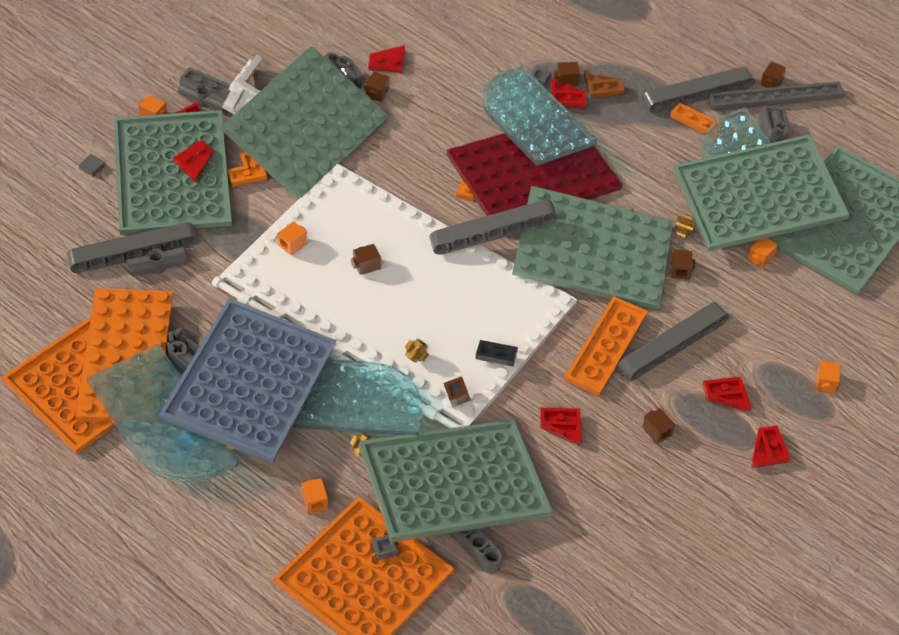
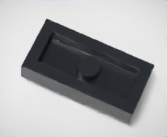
M480 340L475 359L514 367L518 347Z

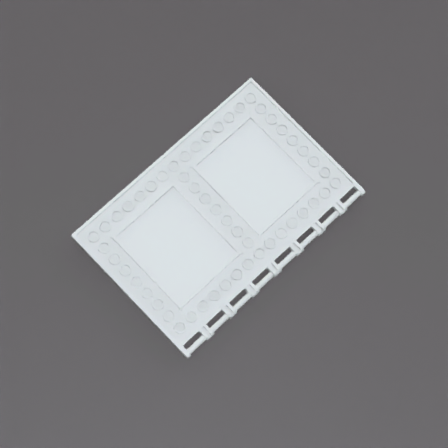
M339 164L329 171L307 194L294 203L220 276H216L212 281L213 287L224 290L237 298V301L284 320L287 318L299 326L337 340L336 346L330 355L331 359L338 363L342 362L358 372L362 378L369 382L373 381L391 392L393 397L400 401L404 400L422 411L424 416L433 421L436 420L448 428L473 425L577 304L576 298L551 284L512 275L514 263L480 244L442 255L435 254L429 235L435 230L449 226ZM294 221L306 229L307 244L290 255L278 246L277 233ZM374 243L381 256V269L359 275L357 269H354L351 264L353 249ZM225 282L230 283L231 285H233V286H235L236 288L240 289L242 292L238 291L237 289L233 288L232 286L228 285V284L225 283ZM255 300H258L259 302H261V303H263L264 305L268 306V307L271 308L272 310L266 308L265 306L261 305L260 303L256 302ZM418 338L428 345L427 352L429 355L425 361L418 360L415 363L406 357V348L404 346L409 340L413 341ZM484 340L518 347L514 367L476 360L475 354L479 341ZM346 355L350 356L351 358L355 359L356 361L360 362L365 366L363 367L362 365L348 358ZM377 374L383 376L384 378L388 379V380L391 381L392 383L396 384V386H394L393 384H391V383H389L388 381L384 380L383 378H381V377L378 376ZM462 376L471 401L452 407L443 383ZM409 393H411L412 395H414L415 397L419 398L420 400L424 401L429 405L422 403L421 401L409 395ZM441 413L447 415L448 417H450V418H452L453 420L457 421V422L460 423L461 425H458L457 423L453 422L452 420H450L449 418L445 417V416L442 415Z

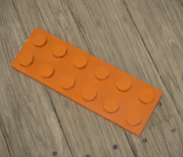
M613 296L566 373L564 381L600 397L647 317L648 311Z

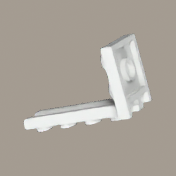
M256 55L253 60L249 59L246 66L243 67L236 79L231 83L228 89L230 93L222 108L235 114L260 92L247 83L262 60L260 56Z

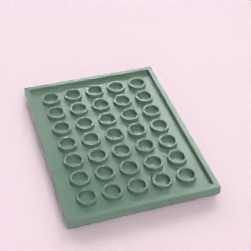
M311 46L227 120L220 130L299 200L337 164L340 165L388 119L389 115L319 51Z
M221 110L114 118L120 235L138 234L185 222L192 223L194 229L232 226L224 134L220 130L223 125ZM203 140L213 150V156L207 162L204 171L200 172L198 181L194 182L173 162V157L198 141Z
M810 134L673 165V171L708 252L849 219V212Z
M837 145L824 161V164L849 212V219L777 235L768 239L778 244L777 250L858 295L899 242V178Z
M531 186L527 205L550 200L554 205L558 218L553 224L521 232L512 275L612 299L615 296L636 306L659 310L673 225L672 220Z
M514 419L359 441V449L391 542L552 516L553 511Z

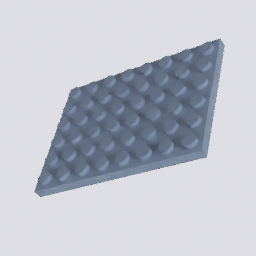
M228 298L161 410L159 418L274 463L332 354L337 340Z

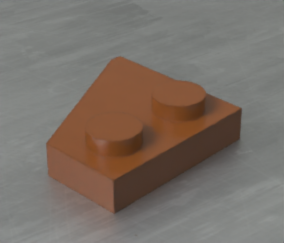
M584 70L583 76L590 98L624 95L625 89L621 78L610 77L601 73L599 76L589 74L590 71Z

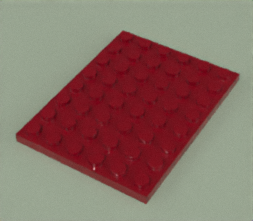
M571 114L447 149L446 152L447 157L469 187L470 192L486 216L527 205L531 186L587 200L619 191L622 188L621 182Z

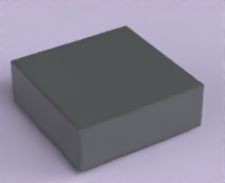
M536 67L529 76L528 82L544 88L551 78V72Z
M92 154L79 164V169L92 177L105 167V162Z
M389 535L371 540L377 561L398 555L395 542L390 541Z

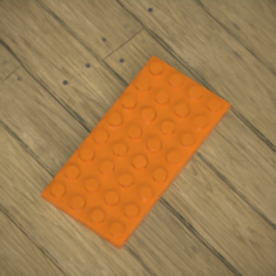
M95 288L75 413L76 421L158 423L173 291Z

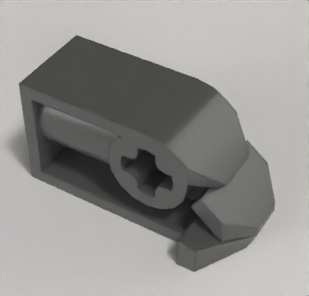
M332 52L324 56L361 89L364 75L349 57L338 56Z
M763 107L758 116L763 144L783 141L790 130L785 108Z
M178 328L168 333L167 354L169 363L183 374L199 346L186 337L182 330Z

